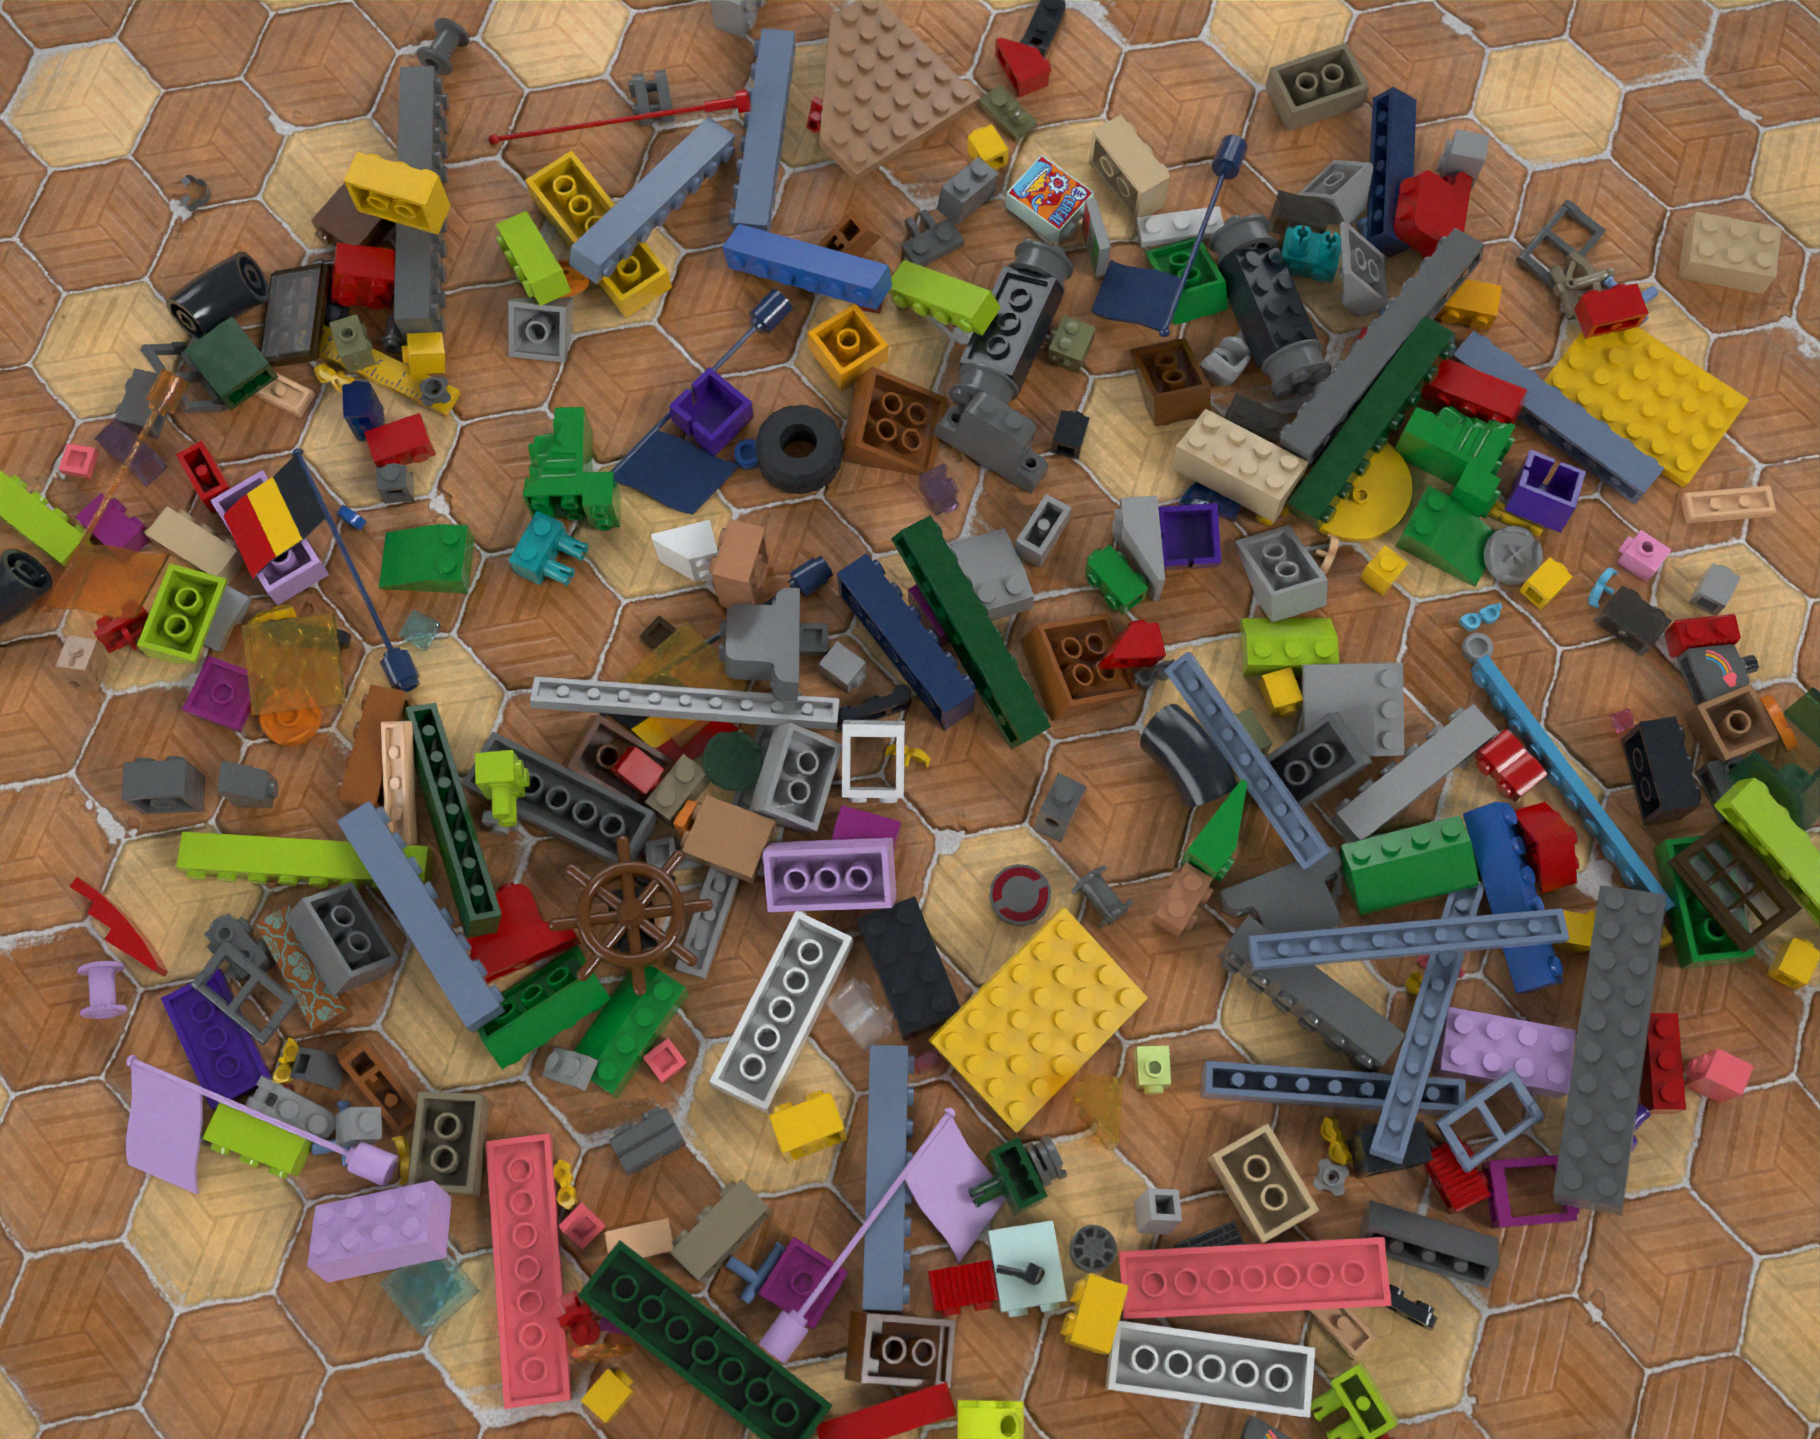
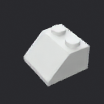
M710 520L651 534L659 562L693 581L712 580L713 575L709 572L713 556H718V550Z

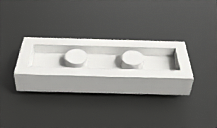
M1220 206L1213 208L1202 239L1210 238L1218 229L1224 226ZM1207 208L1137 217L1136 226L1141 248L1172 244L1196 237Z

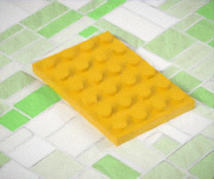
M1639 327L1585 339L1583 332H1581L1544 380L1548 385L1558 388L1573 403L1583 406L1591 416L1605 422L1620 437L1630 440L1645 455L1655 458L1659 465L1665 468L1661 473L1682 488H1685L1749 401L1748 398Z
M1060 907L928 1041L1013 1132L1018 1133L1148 997L1065 907Z

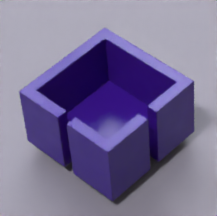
M709 367L691 384L692 392L687 388L669 405L672 422L688 436L692 437L694 435L695 441L712 456H715L754 416L752 402Z
M1530 449L1516 474L1505 510L1518 517H1523L1561 533L1576 508L1586 471L1560 462L1548 485H1545L1543 481L1553 466L1555 459Z
M1217 503L1158 507L1164 570L1185 569L1188 563H1190V569L1214 568L1221 564Z

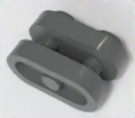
M665 69L654 71L656 80L645 81L644 73L633 75V81H628L631 98L637 99V104L632 105L634 115L673 109ZM658 91L660 103L650 105L648 92ZM674 115L663 116L664 123L675 121ZM652 118L635 121H641L642 127L653 125Z

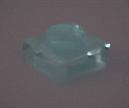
M414 609L398 635L400 638L426 651L442 626L439 622Z

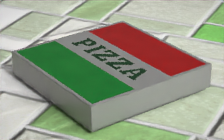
M1095 198L1085 200L1081 230L1095 278L1106 274L1111 246L1098 202Z

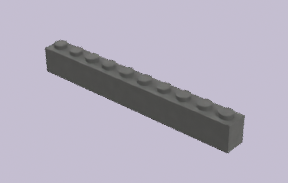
M1456 228L1453 229L1448 237L1443 236L1438 242L1433 255L1424 258L1419 266L1418 273L1414 277L1410 276L1405 281L1398 297H1392L1389 300L1383 315L1379 319L1375 318L1370 323L1367 334L1362 340L1357 339L1354 342L1347 358L1344 361L1342 359L1338 361L1332 371V376L1327 382L1322 381L1318 385L1312 400L1309 403L1305 402L1302 404L1297 412V418L1292 424L1287 423L1279 434L1280 447L1308 461L1307 469H1310L1336 437L1424 315L1433 320L1479 265L1483 257L1484 244Z

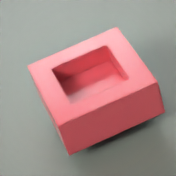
M67 443L58 470L64 475L91 479L99 452L95 448Z
M669 1038L643 1056L662 1084L688 1065Z
M582 1202L559 1225L560 1229L582 1250L606 1226Z

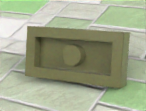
M998 85L979 100V107L1015 142L1036 127L1037 121L1001 85Z

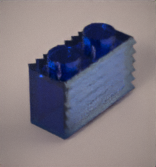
M356 380L350 384L342 385L343 418H345L355 438L358 441H366L365 431L385 425V418L383 417L385 409L369 382Z

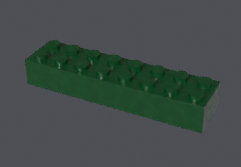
M620 1239L577 1295L761 1439H809L832 1407V1404Z

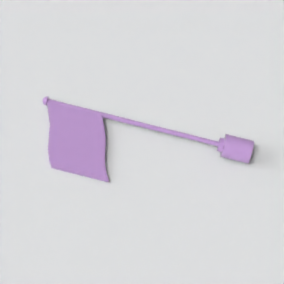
M131 1055L126 1060L127 1066L131 1068L132 1102L126 1134L128 1165L190 1192L199 1193L197 1163L203 1130L202 1095L345 1155L348 1172L385 1187L395 1173L399 1157L364 1141H361L358 1146L353 1145L348 1150L137 1060L136 1055Z
M950 1107L944 1109L945 1115L799 1312L792 1309L788 1314L783 1310L760 1340L759 1344L779 1361L785 1364L809 1332L805 1327L808 1320L803 1316L904 1180L920 1209L948 1242L958 1264L1003 1204L1005 1199L1002 1195L981 1205L979 1208H976L973 1204L974 1198L983 1193L970 1198L968 1188L993 1178V1175L967 1145L953 1119L955 1117L954 1109Z

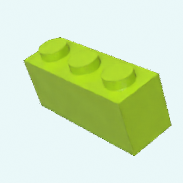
M219 1102L202 1138L212 1142L210 1149L227 1156L230 1150L241 1154L239 1161L256 1168L259 1162L269 1165L268 1173L286 1179L288 1174L299 1177L313 1143L310 1140Z

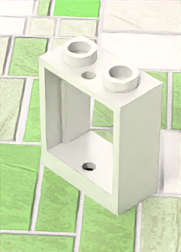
M843 721L842 797H847L849 802L854 803L867 802V798H879V802L896 803L898 798H904L905 721ZM851 737H897L896 787H850Z

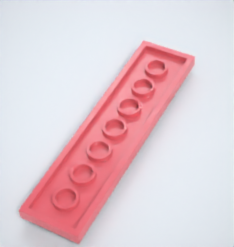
M546 1133L486 1141L504 1409L572 1400L568 1336L567 1331L560 1328L557 1321L558 1317L564 1315L557 1300L564 1295L552 1134Z
M1384 1237L1119 1251L1121 1284L1129 1286L1123 1305L1124 1319L1391 1306Z

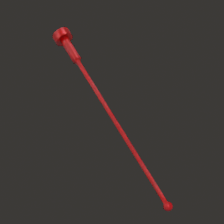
M743 89L736 90L735 97L704 101L703 105L500 136L491 134L488 140L490 144L497 145L499 141L702 110L708 113L737 108L740 114L751 112V103L748 90Z

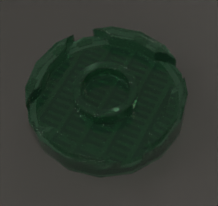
M721 732L708 741L702 753V767L705 775L714 785L724 790L739 791L748 788L758 779L763 765L762 752L759 745L750 736L742 732Z

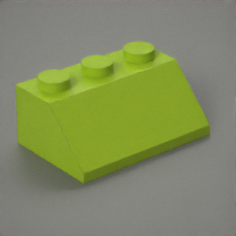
M169 563L137 646L148 657L173 664L196 663L228 580Z
M1269 618L1240 619L1243 676H1262L1288 667L1292 668L1294 676H1302V665L1339 664L1338 636L1331 618H1285L1272 623Z

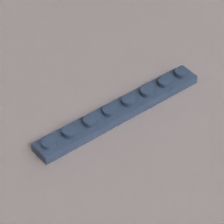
M1186 652L1164 669L1240 780L1243 778L1247 781V790L1303 870H1308L1332 853L1193 654Z

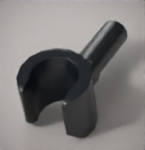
M1029 1262L1025 1271L1003 1265H997L996 1273L1017 1277L1031 1285H1038L1045 1274L1043 1268Z

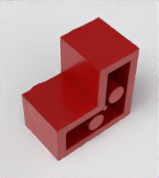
M1546 802L1514 810L1517 816L1516 827L1518 834L1526 845L1527 863L1535 875V886L1542 893L1576 884L1577 870L1580 865L1575 854V844L1578 843L1575 829L1572 826H1568L1560 813L1554 811Z

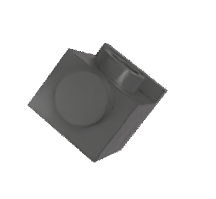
M393 463L382 468H376L377 490L385 504L415 501L413 472H409L406 465ZM394 490H403V492L391 493Z

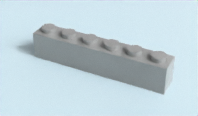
M1475 704L1466 710L1463 707L1457 709L1448 717L1450 721L1448 725L1444 728L1437 725L1425 736L1428 741L1421 746L1418 743L1412 745L1404 752L1403 756L1405 759L1398 765L1395 761H1392L1380 772L1382 777L1375 783L1372 779L1368 780L1357 790L1360 794L1352 801L1347 797L1334 808L1337 813L1331 822L1350 843L1370 838L1497 734L1498 730Z

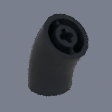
M239 251L207 269L176 291L166 300V306L174 320L189 335L198 339L230 317H233L235 320L253 308L265 303L269 299L270 291L267 280L259 265L250 255Z
M8 549L0 554V627L32 607L52 588L53 584L47 569L36 558L18 549Z
M1170 704L1165 706L1148 722L1140 739V747L1168 776L1185 807H1195L1209 803L1231 792L1238 785L1229 764L1212 738L1180 705Z

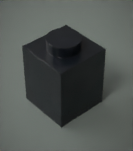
M1061 410L1052 440L1051 453L1079 460L1090 417L1084 416V414L1075 410Z

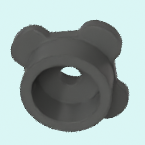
M430 377L420 383V389L424 395L422 403L427 407L440 402L443 404L448 403L451 399L450 394L447 392L448 380L444 377Z

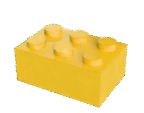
M357 151L343 180L359 212L436 235L439 234L451 207L440 177L435 172L429 169L419 170L410 167L402 161L392 162L385 160L374 153L365 154Z
M823 1090L812 1092L804 1097L805 1102L793 1106L792 1102L784 1103L775 1107V1113L769 1115L781 1152L787 1163L848 1140L831 1092L824 1094Z
M1090 1273L1079 1281L1077 1280L1070 1297V1302L1075 1303L1073 1312L1065 1315L1060 1334L1066 1335L1064 1343L1100 1355L1110 1354L1129 1286Z

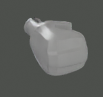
M1242 330L1236 337L1228 336L1220 342L1219 348L1213 349L1199 364L1206 379L1218 387L1232 384L1251 359V351Z

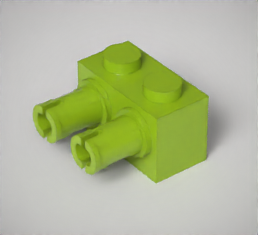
M513 750L475 753L476 785L487 800H492V817L498 819V825L501 827L516 826V799L525 797V787H529L528 768H524L523 760H519Z
M1362 1361L1330 1381L1332 1388L1311 1401V1411L1322 1406V1409L1313 1414L1319 1422L1343 1406L1350 1413L1351 1418L1326 1432L1328 1439H1335L1337 1437H1341V1439H1359L1360 1437L1375 1439L1399 1423V1420Z

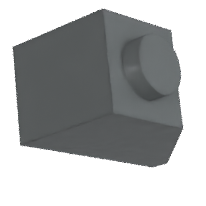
M221 761L217 791L235 807L273 808V800L278 797L279 785L275 777L267 770Z

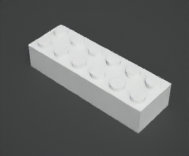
M795 911L709 1081L712 1087L770 1114L854 945L853 937Z
M1119 1321L1111 1352L1108 1355L1105 1389L1310 1418L1315 1348Z

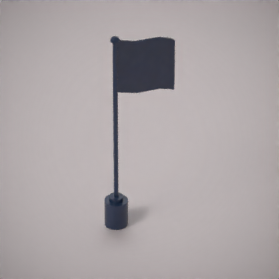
M1226 135L1221 139L1212 163V171L1219 179L1182 278L1159 270L1126 266L1111 260L1091 309L1092 313L1108 320L1138 324L1159 331L1161 337L1169 336V326L1224 179L1237 177L1246 155L1248 146L1243 138L1237 135Z
M772 289L749 312V317L751 318L749 323L752 327L711 369L716 372L755 331L769 334L793 310L789 300L778 290ZM669 411L611 471H613L618 484L636 489L670 509L694 515L740 467V464L731 463L712 456L685 439L659 431L671 418Z

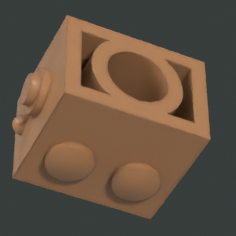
M67 636L55 667L68 688L98 692L109 660L97 640Z

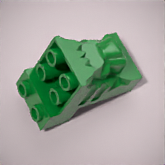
M1452 406L1443 407L1436 416L1430 411L1427 412L1416 407L1394 450L1400 453L1405 462L1453 485L1454 488L1450 496L1458 500L1478 518L1482 517L1485 519L1501 491L1496 489L1501 480L1496 474L1515 440L1514 437L1510 436L1515 425L1489 420L1486 423L1479 418H1469Z
M556 407L553 418V433L537 435L534 437L533 442L528 444L531 464L528 466L530 478H525L523 498L532 518L536 511L552 518H566L571 521H579L587 517L591 528L599 531H609L612 528L620 527L621 494L613 471L592 472L593 431L584 407Z

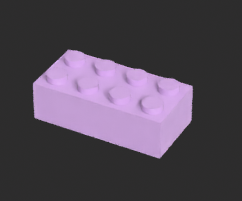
M263 470L210 500L229 531L230 529L224 519L225 513L242 496L269 479ZM305 538L302 542L269 563L257 577L269 596L279 605L327 577L329 573L308 539Z
M893 838L770 842L763 850L768 912L892 908L897 899Z
M1449 1007L1434 1055L1432 1075L1452 1079H1465L1468 1082L1489 1085L1510 1069H1514L1529 1093L1561 1098L1569 1093L1576 1030ZM1507 1084L1503 1087L1506 1089L1513 1090L1510 1084Z
M432 1180L317 1205L314 1212L307 1267L328 1283L446 1258L452 1197Z

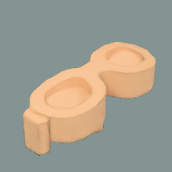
M1327 534V538L1330 539L1328 551L1317 549L1315 553L1325 557L1320 567L1324 575L1327 574L1333 563L1339 544V539L1330 534Z

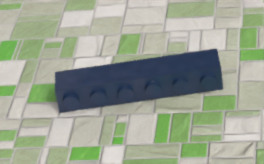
M1394 86L1375 96L1372 103L1370 163L1373 166L1368 194L1366 240L1389 258L1411 248L1396 236L1394 220L1401 182L1408 177L1414 176L1417 106L1416 99Z

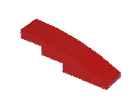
M76 876L69 887L94 902L87 911V914L111 928L104 940L165 977L168 973L167 968L154 946L136 923L112 900Z
M943 1382L822 1422L816 1430L819 1439H885L955 1416L957 1413L948 1383Z

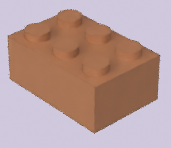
M730 519L727 529L722 528L718 545L721 548L718 556H713L709 572L713 575L712 584H715V594L718 595L720 606L729 608L733 604L757 605L771 563L766 530L764 527Z

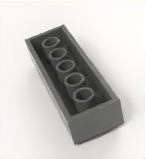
M495 732L491 733L480 753L513 750L518 759L523 760L524 768H528L530 784L529 787H525V797L516 799L518 819L609 865L618 863L616 839L624 835L629 840L631 861H637L645 846V842L648 841L658 823L654 811ZM474 762L462 785L470 795L492 805V800H487L476 785Z
M1248 915L1218 955V958L1222 960L1221 965L1233 974H1237V972L1247 979V985L1259 994L1264 992L1273 999L1272 1004L1284 1013L1290 1012L1299 1019L1297 1021L1298 1024L1310 1033L1315 1031L1324 1038L1323 1042L1328 1048L1336 1053L1341 1051L1350 1058V1064L1357 1070L1373 1073L1383 1066L1406 1034L1315 965L1252 971L1247 939L1249 936L1273 933Z

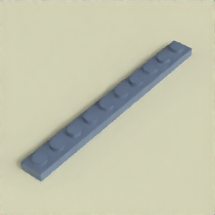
M1479 882L1478 886L1449 893L1441 919L1476 916L1484 891V884ZM1465 951L1431 954L1370 1148L1369 1154L1399 1164L1403 1162Z
M1563 908L1256 935L1249 936L1247 941L1252 971L1564 943L1569 940Z

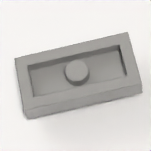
M555 1046L552 1054L546 1060L542 1076L585 1091L598 1061L589 1056Z

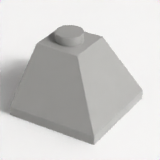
M1333 160L1297 196L1300 201L1328 224L1340 225V223L1346 221L1350 225L1366 209L1373 166L1367 162Z
M534 296L531 298L510 299L508 301L509 357L565 363L573 327V297L558 298L542 306H539Z

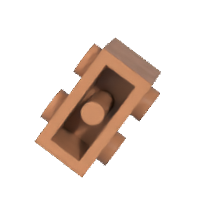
M1187 862L1182 870L1175 868L1166 883L1172 886L1168 894L1164 896L1160 893L1151 909L1156 912L1152 923L1179 938L1183 929L1189 932L1198 918V915L1193 913L1199 903L1205 906L1214 890L1209 887L1213 878Z

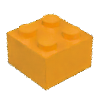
M853 303L808 332V349L841 391L856 382L857 377L871 367L878 368L888 361L889 345L857 304Z

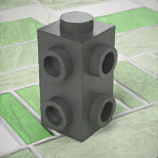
M229 913L225 916H220L210 924V929L204 933L210 941L207 947L213 954L216 953L223 942L227 941L264 973L276 965L270 957L271 952L265 941L262 939L255 940L250 934L254 930L253 927L242 916L239 919ZM229 956L225 958L230 964L226 968L227 971L238 982L242 979L247 982L252 975Z

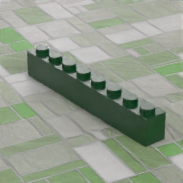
M1424 315L1289 499L1288 508L1291 514L1317 530L1324 523L1328 524L1333 519L1337 511L1335 508L1341 499L1345 501L1354 488L1352 484L1358 476L1363 477L1371 465L1370 459L1375 452L1377 454L1382 452L1388 442L1386 437L1392 429L1396 431L1401 426L1405 418V411L1409 406L1414 407L1422 395L1421 390L1426 383L1431 384L1439 372L1438 366L1443 359L1445 361L1449 360L1456 349V345H1454L1455 332Z
M929 515L898 532L891 538L892 542L970 679L973 681L1010 749L1027 742L1049 729L1051 725L1048 722L1046 711L1039 706L1033 696L1031 685L1028 681L1024 680L1018 669L1017 660L1008 652L1003 643L1001 632L992 624L986 606L983 602L979 601L973 590L970 578L963 573L959 566L957 555L946 543L940 525L934 522L932 516Z
M435 702L406 707L403 721H412L415 771L465 937L467 939L496 933L502 914L437 704Z

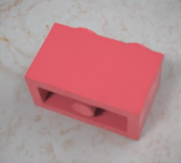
M1716 1048L1690 1059L1684 1071V1075L1687 1076L1684 1086L1721 1103L1743 1095L1754 1066Z

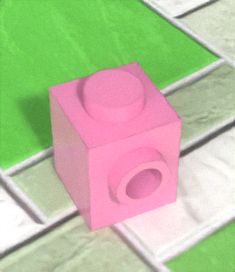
M1640 530L1634 539L1628 536L1620 546L1618 551L1623 554L1616 563L1647 583L1661 566L1671 549Z

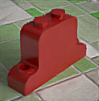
M1425 170L1401 182L1395 212L1394 232L1401 241L1421 253L1422 261L1425 257L1433 255L1440 239L1443 236L1448 237L1454 228L1464 233L1473 180L1465 172H1459L1452 176L1445 175L1441 178L1432 171Z
M514 882L500 886L497 889L498 892L495 893L502 914L497 932L467 938L472 947L471 958L473 961L479 958L488 972V975L484 976L488 984L572 948L576 944H581L575 929L550 930L548 927L549 921L545 922L533 893L527 886L515 884Z

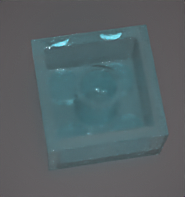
M448 1250L446 1258L397 1268L380 1283L393 1302L422 1336H430L480 1292Z

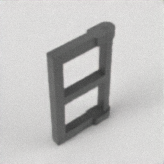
M1565 200L1559 210L1525 250L1518 255L1516 262L1553 289L1555 283L1551 273L1529 257L1540 242L1545 239L1566 256L1570 252L1575 251L1584 258L1606 230L1582 212L1573 202ZM1565 213L1593 234L1579 252L1551 231ZM1568 264V266L1563 270L1564 276H1565V274H1566V272H1567V269H1568V267H1569V264Z
M184 342L142 345L141 352L185 413H218L229 409L184 351L187 348ZM157 355H181L193 372L169 373ZM200 382L213 400L189 401L177 383Z
M227 941L222 943L191 984L196 991L203 994L257 1039V1042L262 1046L269 1042L277 1028L298 1002L295 997ZM227 956L252 975L231 1004L206 985ZM259 982L283 1001L262 1031L238 1011Z

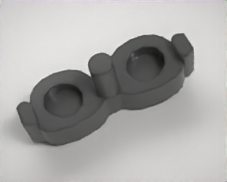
M1166 660L1159 665H1155L1153 670L1138 671L1133 677L1134 682L1146 688L1153 684L1155 677L1161 681L1169 679L1164 669L1175 662V660Z

